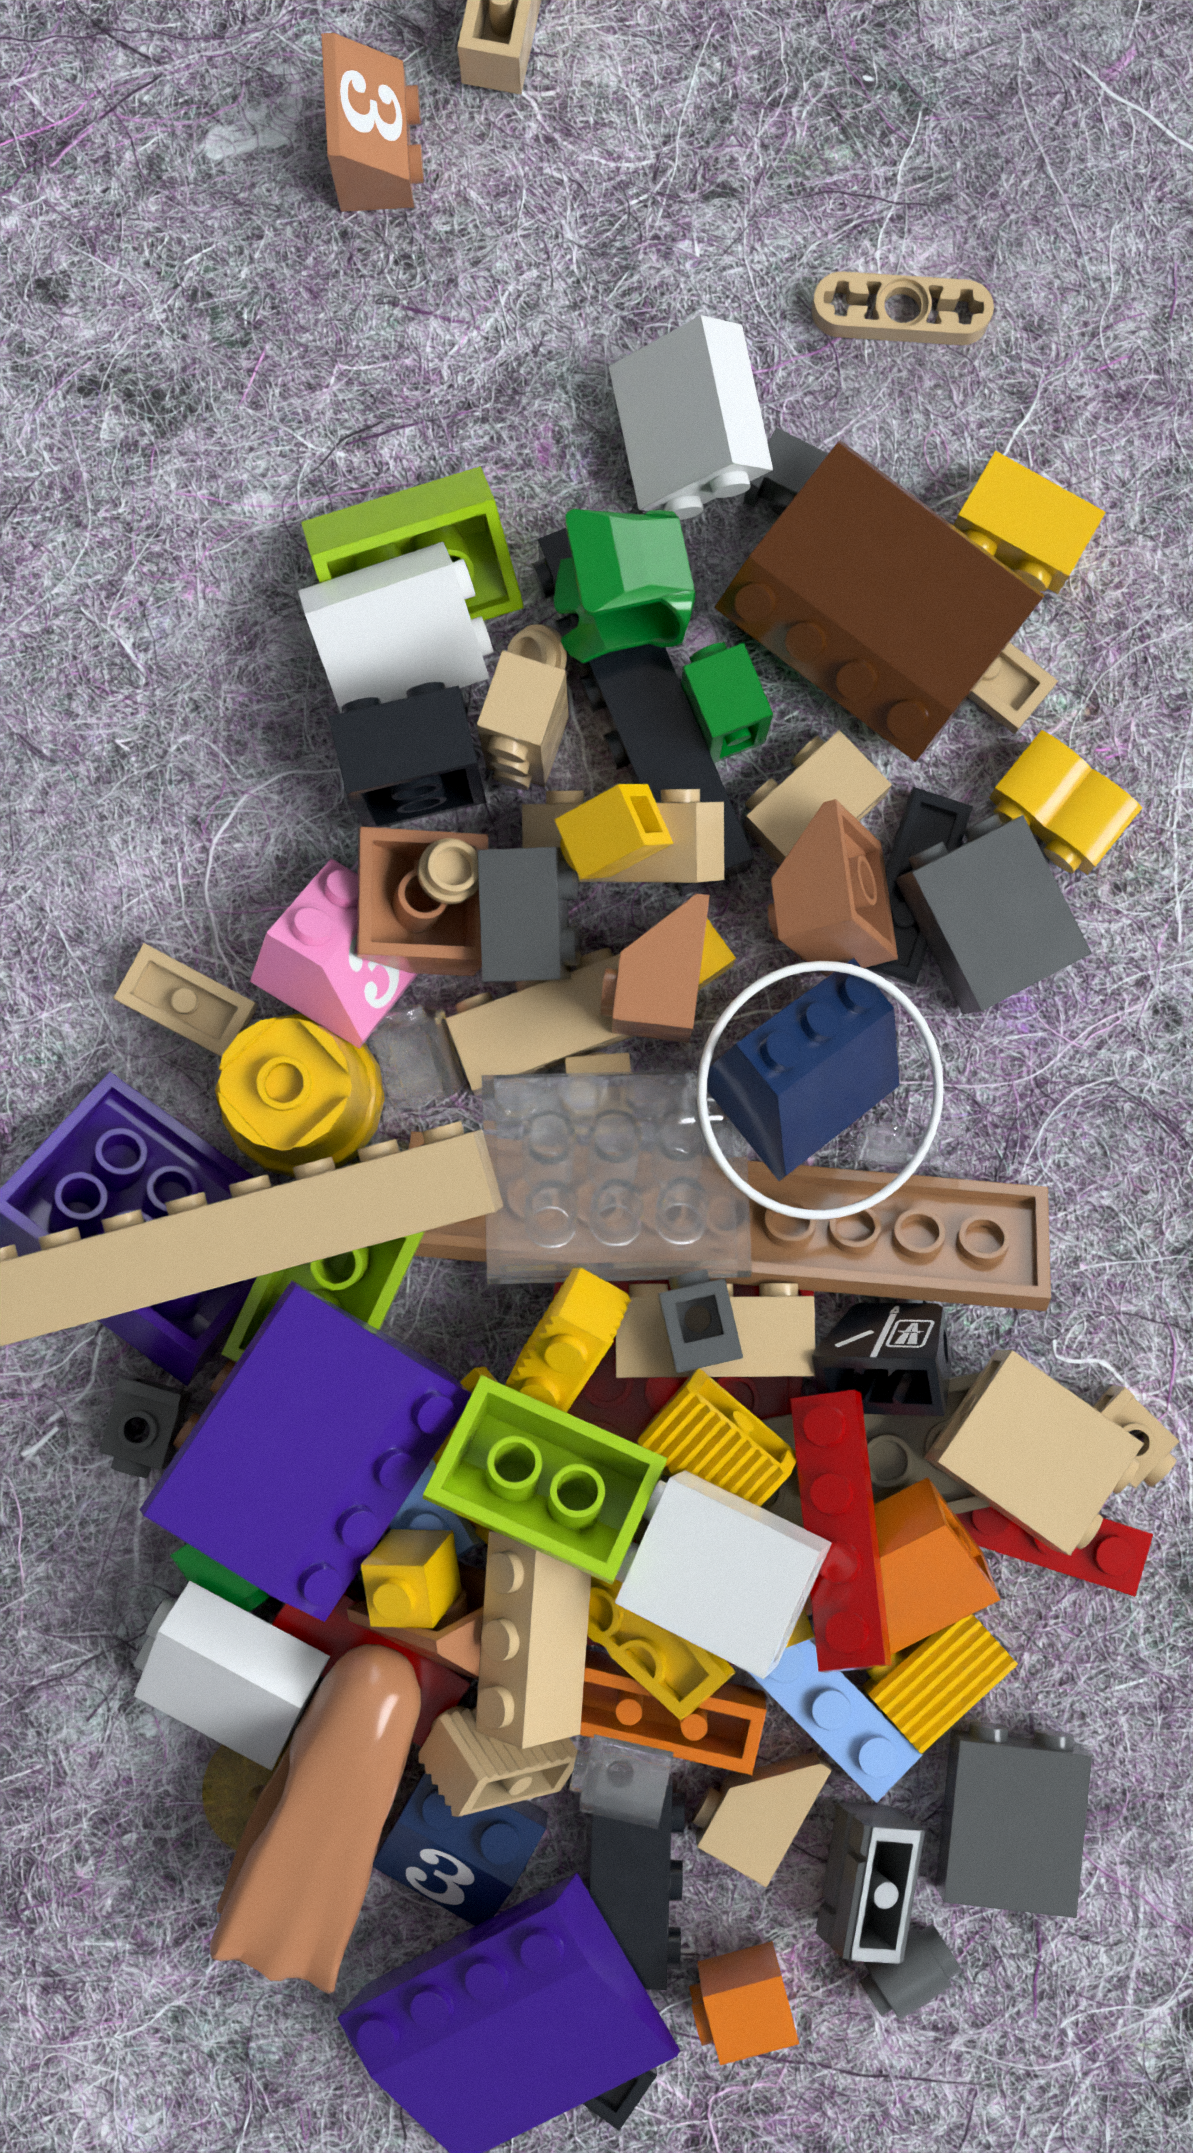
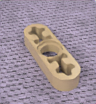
M839 271L825 276L818 283L814 293L811 312L816 326L823 333L833 337L969 345L978 341L985 334L993 315L994 304L989 291L982 284L973 280ZM835 293L846 294L847 304L852 305L849 306L846 316L835 315L834 305L829 304L832 303ZM869 294H877L873 308V319H865L868 309L866 303ZM894 295H907L917 303L919 315L907 323L896 322L886 313L885 302ZM931 298L939 299L936 311L939 312L935 324L927 323L932 306ZM958 301L968 302L969 312L974 313L970 324L959 323L958 313L951 312L955 310Z

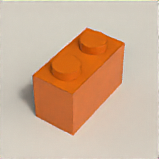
M773 1941L697 1961L700 1983L689 1986L693 2002L691 2004L701 2046L714 2043L720 2065L800 2044Z

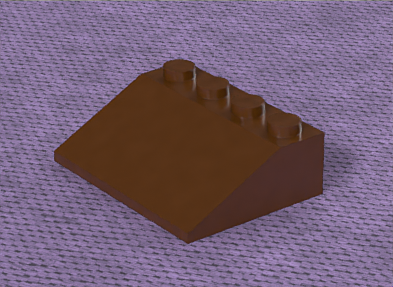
M840 440L752 551L714 608L916 762L932 746L1045 595Z

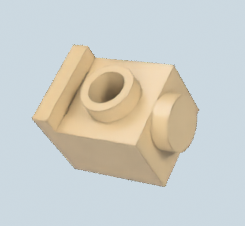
M1112 1385L1092 1407L1127 1432L1138 1430L1143 1435L1144 1445L1135 1456V1459L1139 1461V1467L1127 1486L1136 1489L1144 1481L1149 1487H1152L1161 1481L1174 1467L1177 1459L1170 1451L1180 1441L1141 1405L1126 1387Z

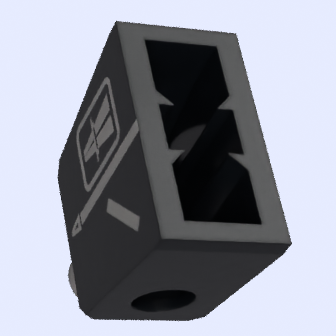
M898 1298L895 1303L861 1302L855 1304L836 1324L812 1355L818 1394L857 1390L862 1394L864 1414L944 1416L946 1413L951 1371V1352L944 1308L937 1303Z

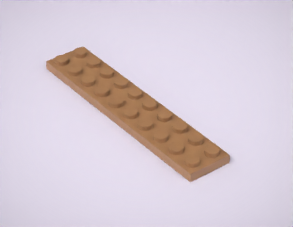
M411 1131L409 1149L425 1145L422 1132ZM485 1138L503 1207L493 1213L426 1230L414 1255L570 1270L581 1267L593 1272L661 1278L708 1269L710 1281L725 1278L726 1283L759 1286V1284L798 1283V1290L1046 1311L1051 1300L1048 1187L911 1175L894 1193L868 1209L840 1218L824 1220L802 1219L774 1212L747 1197L727 1178L713 1157ZM726 1159L741 1179L762 1195L781 1204L808 1210L835 1209L852 1205L879 1192L899 1175L897 1173L799 1165L782 1180L778 1181L764 1162Z

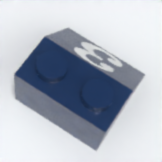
M424 1768L377 1852L372 1867L468 1923L477 1926L494 1917L513 1890L547 1828L548 1812L528 1800H523L459 1817L452 1816L451 1806L445 1805L444 1795L438 1794V1785L432 1784L431 1774H426Z

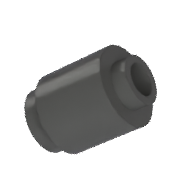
M930 1924L920 1932L915 1927L908 1931L904 1961L902 1963L863 1962L870 1974L859 1982L881 2017L893 2009L899 2021H901L950 1988L952 1984L949 1979L961 1972L962 1969L933 1924Z

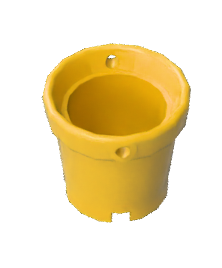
M302 1013L256 1022L238 1033L222 1055L219 1067L221 1075L215 1088L217 1103L221 1109L222 1122L239 1151L266 1171L295 1178L293 1167L328 1157L333 1158L335 1169H338L359 1156L357 1149L364 1148L378 1129L385 1096L380 1066L365 1042L359 1049Z

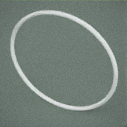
M811 961L786 966L767 974L744 989L729 1004L713 1027L703 1050L697 1077V1108L701 1129L707 1146L723 1173L741 1192L761 1206L780 1214L802 1219L824 1220L852 1215L874 1206L894 1193L910 1178L922 1162L934 1139L940 1120L944 1087L942 1065L935 1039L919 1010L904 993L883 977L867 969L836 961ZM810 971H836L851 974L879 986L894 997L910 1014L922 1034L930 1055L934 1083L931 1116L925 1135L913 1158L903 1171L891 1183L872 1196L852 1205L826 1210H808L778 1203L762 1195L741 1179L727 1162L716 1142L708 1115L706 1096L707 1077L714 1048L722 1031L736 1011L751 996L769 984L790 975Z

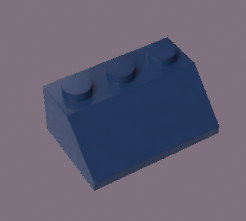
M855 958L847 962V964L861 967ZM835 971L738 1041L709 1067L707 1077L708 1093L778 1181L791 1173L900 1086L894 1007L875 984L851 974Z

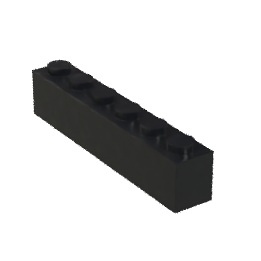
M566 528L537 539L540 560L531 565L538 586L545 599L555 595V585L561 559L572 557ZM577 613L563 614L564 617L555 620L558 633L562 637L578 626L579 616ZM646 644L609 652L583 663L587 674L579 677L580 685L592 713L603 709L611 732L603 735V739L616 770L627 767L633 784H648L656 802H661V790L700 789V802H724V879L749 870L754 856L666 648ZM719 881L698 883L675 882L680 896L683 897ZM663 882V883H664V885H668V884H670V883H672V882Z

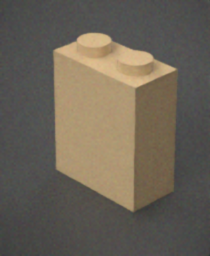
M996 1350L924 1459L1050 1549L1071 1555L1076 1547L1078 1549L1086 1547L1098 1532L1103 1517L1098 1513L1112 1492L1115 1494L1120 1493L1133 1479L1139 1467V1461L1135 1459V1456L1144 1443L1013 1350Z

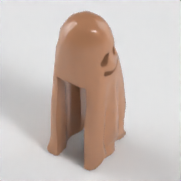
M364 1644L355 1647L339 1658L319 1685L297 1724L292 1740L278 1767L258 1797L242 1833L226 1884L217 1905V1912L222 1915L210 1943V1956L212 1959L217 1961H241L262 1973L270 1981L298 1978L308 1980L327 1994L334 1992L340 1964L368 1889L382 1828L395 1799L420 1714L421 1689L412 1664L402 1653L381 1644Z

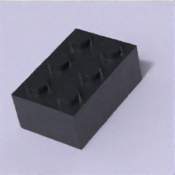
M443 682L424 683L407 690V698L382 704L380 698L377 697L357 699L344 704L341 707L342 713L328 716L345 791L363 827L383 828L487 803L459 685L446 688Z

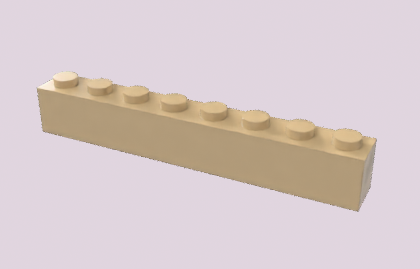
M459 1121L423 1131L425 1145L400 1151L397 1139L357 1149L360 1163L335 1169L333 1158H324L293 1167L295 1181L271 1187L268 1174L229 1185L232 1198L207 1204L205 1193L201 1192L165 1202L168 1216L144 1222L141 1209L101 1220L105 1233L81 1239L78 1227L38 1238L41 1251L19 1257L15 1244L0 1248V1347L496 1212L503 1207L483 1130L464 1133L462 1122Z

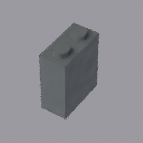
M998 813L964 829L963 832L968 840L964 844L947 851L942 841L908 858L913 870L895 879L962 1014L984 1011L1092 954L1024 815L1002 823Z
M970 1722L969 1731L951 1729L935 1884L943 1902L1077 1918L1092 1755L1080 1744H1074L1073 1734L1062 1731L1036 1729L1034 1739L1008 1736L1009 1727L989 1722Z

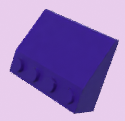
M109 1071L0 1188V1248L15 1244L19 1257L41 1251L39 1237L78 1227L81 1239L105 1233L101 1220L141 1209L144 1222L168 1216L165 1202L201 1192L205 1193L207 1204L232 1198L229 1185L256 1177ZM257 1277L97 1321L181 1383L188 1386L232 1332Z
M291 1280L139 1510L143 1516L267 1594L325 1622L361 1568L362 1562L369 1556L462 1415L472 1393L441 1365Z
M578 1873L368 1982L337 2017L370 2077L449 2153H484L677 2057L681 2051Z

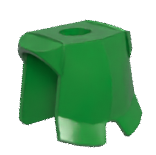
M583 509L568 511L565 516V524L572 557L561 559L555 585L554 608L559 614L577 613L579 622L575 629L561 638L564 649L572 658L585 663L609 652L646 644L658 647L682 645L692 614L696 592L679 517L674 512L666 510H651L643 515Z

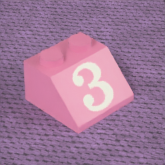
M331 858L267 931L250 982L360 1049L418 974L408 973L357 957L358 874Z

